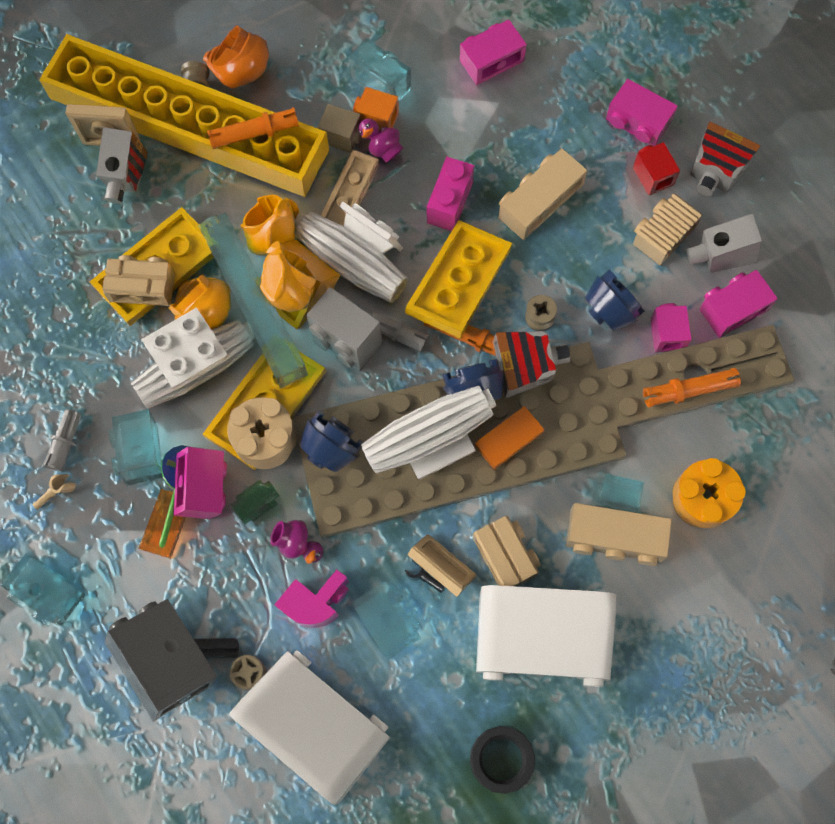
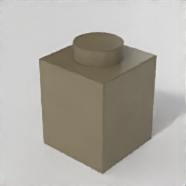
M327 104L317 128L327 132L329 146L351 153L355 144H360L362 141V136L359 133L360 114Z

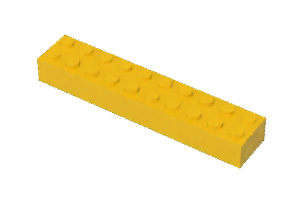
M66 34L39 79L51 100L64 105L126 108L139 134L306 197L330 150L326 131L299 121V127L274 132V136L268 137L266 134L213 150L207 130L262 117L264 112H268V115L275 112Z

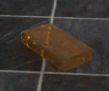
M160 489L138 549L171 559L186 517L173 516L166 545L164 548H160L159 542L173 495L171 491Z

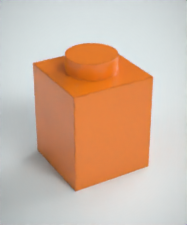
M365 87L362 96H358L355 100L353 112L360 114L361 122L368 118L375 120L379 131L385 127L391 128L394 126L399 114L398 96Z

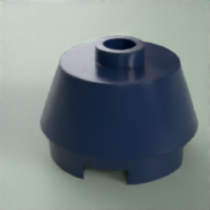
M611 270L606 271L601 277L597 275L584 297L592 306V309L588 311L599 325L605 322L612 331L638 322L636 319L645 312L641 304L617 280V277Z
M498 359L489 360L490 367H486V363H478L455 370V377H451L450 372L442 374L445 383L443 389L447 395L480 386L482 391L489 389L493 399L496 400L502 397L504 370H500Z
M318 410L312 418L307 420L300 447L308 454V460L321 469L325 467L333 472H338L360 457L359 452L364 441L361 439L357 442L351 438L354 433L352 429L334 416L328 421L323 418L325 414L323 410Z

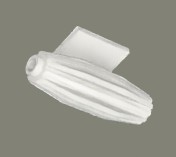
M344 202L339 206L346 213L344 226L314 212H310L308 215L302 214L295 223L296 237L313 254L358 288L390 303H393L402 294L408 278L383 253L392 248L401 252L403 247L397 241L399 236L384 222L378 219L375 224L376 220L356 203L350 207Z
M196 307L141 339L155 362L130 383L147 409L184 395L226 370L254 346L252 340L256 338V335L248 322L242 324L239 320L211 330Z
M480 386L469 388L441 397L393 421L361 444L375 473L410 463L418 480L476 452L468 433L492 417L494 414L491 409L497 405L489 389L482 391Z

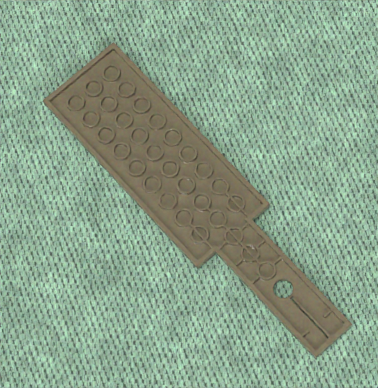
M770 325L602 369L597 367L589 342L568 347L570 362L555 365L556 375L552 381L505 398L503 390L502 397L494 400L497 405L491 409L494 415L468 433L474 446L475 442L523 406L529 410L544 428L543 434L495 470L475 446L476 452L418 480L410 463L375 473L363 449L359 452V458L338 472H333L325 467L321 469L308 460V454L300 447L307 420L312 418L317 411L292 417L321 538H326L623 460L627 455L618 429L790 385L795 380L775 327ZM692 365L700 366L707 375L731 368H736L740 374L727 378V380L740 378L741 385L738 388L685 398L682 403L675 404L672 401L650 408L647 407L644 401L657 397V395L644 397L643 389L645 387L668 384L671 379L679 378L680 381L685 380L684 370ZM441 379L323 409L325 413L323 418L330 421L334 416L354 431L351 436L353 440L357 442L361 439L365 442L393 421L446 396L447 393L443 389L445 383Z

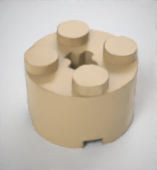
M253 398L243 402L230 413L227 428L228 438L232 447L244 462L258 469H271L283 464L289 458L288 456L296 445L297 434L288 411L276 399ZM266 430L265 436L259 438L260 431Z

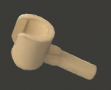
M58 474L52 476L49 482L50 488L33 503L34 508L40 509L58 493H71L74 491L75 483L64 484L66 478L70 475Z

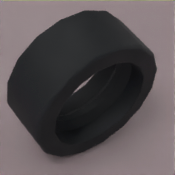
M498 726L487 729L477 737L471 748L470 765L473 775L482 786L495 793L508 794L518 791L529 782L535 768V754L532 744L523 733L513 727ZM500 738L508 739L515 743L522 755L520 771L512 779L506 781L490 777L484 770L482 756L486 746L493 740Z

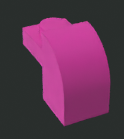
M336 569L316 595L295 579L274 605L291 620L303 627L319 628L326 626L339 616L330 605L333 602L338 604L349 591V588L346 587L349 583L348 578Z

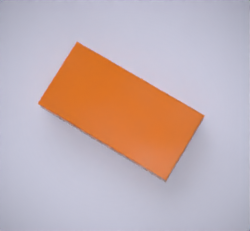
M523 406L475 442L474 446L495 470L543 434L544 428L529 410Z

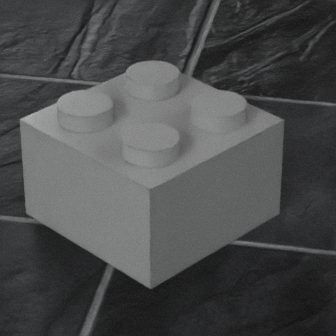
M331 287L327 289L307 314L313 342L324 351L328 349L337 354L336 358L348 368L354 366L361 371L382 345L380 322Z

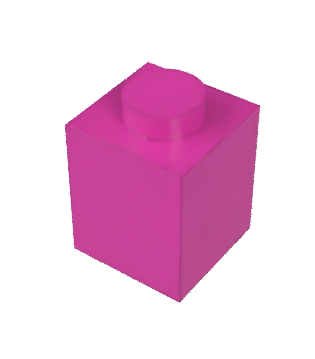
M666 303L655 308L650 318L655 353L688 347L692 339L687 305L677 306L675 303Z

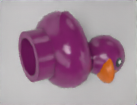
M370 118L364 119L359 124V133L362 138L371 140L368 150L373 156L382 157L388 163L404 149L399 143L400 133L397 128L385 127L379 131L377 122Z
M292 520L287 523L279 521L275 525L270 542L272 546L279 548L284 557L295 559L302 555L306 563L310 564L320 561L324 554L320 543L316 541L307 542L308 529L303 520Z

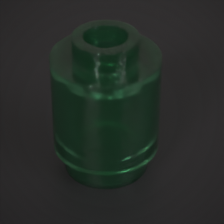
M259 479L235 496L237 500L230 505L246 525L251 520L254 523L278 505L275 499L280 495L270 481L263 484Z

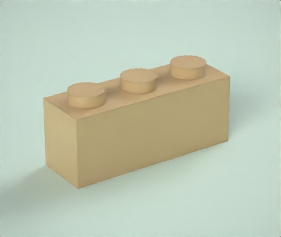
M562 148L554 155L549 154L534 174L530 172L522 179L520 187L513 193L509 191L502 197L499 202L498 218L522 240H525L584 185L587 169Z
M574 503L570 511L566 547L573 548V552L577 554L592 555L593 551L605 553V557L612 560H625V557L637 558V563L656 566L657 562L661 563L668 556L672 519Z

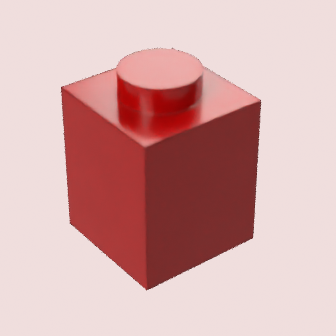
M664 142L642 148L637 153L633 165L635 173L649 196L675 185L680 173L678 165Z

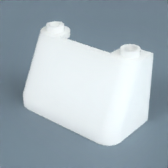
M482 586L479 597L476 673H483L484 680L497 681L503 680V674L510 673L577 677V679H583V686L604 687V681H610L616 594L532 587Z
M298 650L293 655L287 651L237 703L229 715L333 805H337L390 739V736L385 733L389 727L374 714L368 719L308 668L312 662Z

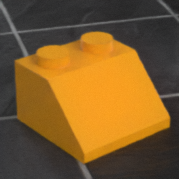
M293 240L281 244L282 247L305 258L308 261V268L317 279L314 285L315 291L308 307L302 310L287 312L273 306L266 299L260 288L262 275L253 295L297 330L308 320V312L329 287L334 288L340 274L300 242Z

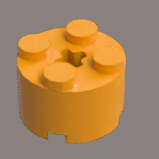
M708 458L693 463L677 478L673 486V506L678 516L687 524L699 528H714L732 518L739 511L746 491L740 476L731 466L718 459ZM706 490H709L712 494L708 499L702 495Z

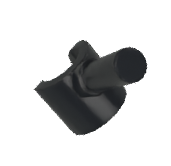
M412 560V563L420 567V572L412 575L405 569L408 579L412 581L420 579L440 593L445 590V587L439 581L431 577L414 560Z

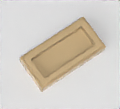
M429 534L415 544L407 554L456 597L477 576Z

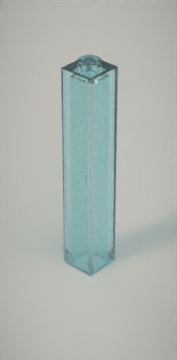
M226 212L207 218L204 223L198 225L279 387L282 388L307 376L306 366L275 306L263 294L260 288L261 279Z

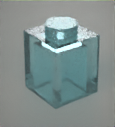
M606 474L601 483L596 482L592 501H597V507L639 513L644 482Z

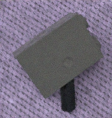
M168 599L158 604L156 601L148 603L139 610L138 615L129 620L127 617H123L110 625L104 642L153 722L212 686L217 675L207 659L236 658L239 653V643L236 638L193 639Z

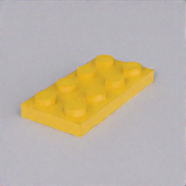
M181 207L123 255L132 256L139 261H148L151 257H158L169 262L175 272L173 292L222 250L217 242ZM106 268L89 281L129 326H132L156 306L109 302L102 290Z
M458 220L408 302L405 314L461 339L511 251L512 243Z
M275 336L202 435L255 471V467L247 464L238 456L229 441L227 428L231 411L243 402L253 398H273L284 406L292 420V417L295 416L326 373V368ZM266 430L260 431L259 438L265 436Z

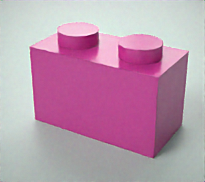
M508 19L500 24L496 23L489 27L488 30L476 36H470L460 43V62L477 86L524 62L527 44Z
M627 78L611 101L606 120L614 127L624 129L633 134L639 141L655 146L671 124L678 106Z
M446 156L426 207L428 224L450 231L453 230L461 216L473 184L474 165Z
M757 269L747 275L745 272H742L729 281L730 285L722 289L717 286L704 295L705 300L699 310L719 338L769 311L778 298Z
M186 447L176 454L174 516L211 519L222 514L226 504V495L223 492V479L227 473L224 451Z

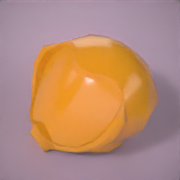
M273 194L257 198L258 202L246 213L243 224L240 225L244 231L249 251L258 256H267V249L276 241L284 244L295 239V219L300 212L298 205L292 199H282Z
M276 241L266 251L268 255L263 264L260 288L266 299L276 308L287 312L306 309L315 291L316 276L308 268V261L305 258L283 248L280 242Z
M201 274L196 279L185 280L178 287L175 303L170 305L169 309L174 314L176 320L197 307L210 329H215L226 321L231 310V288L222 280L206 277L204 274Z

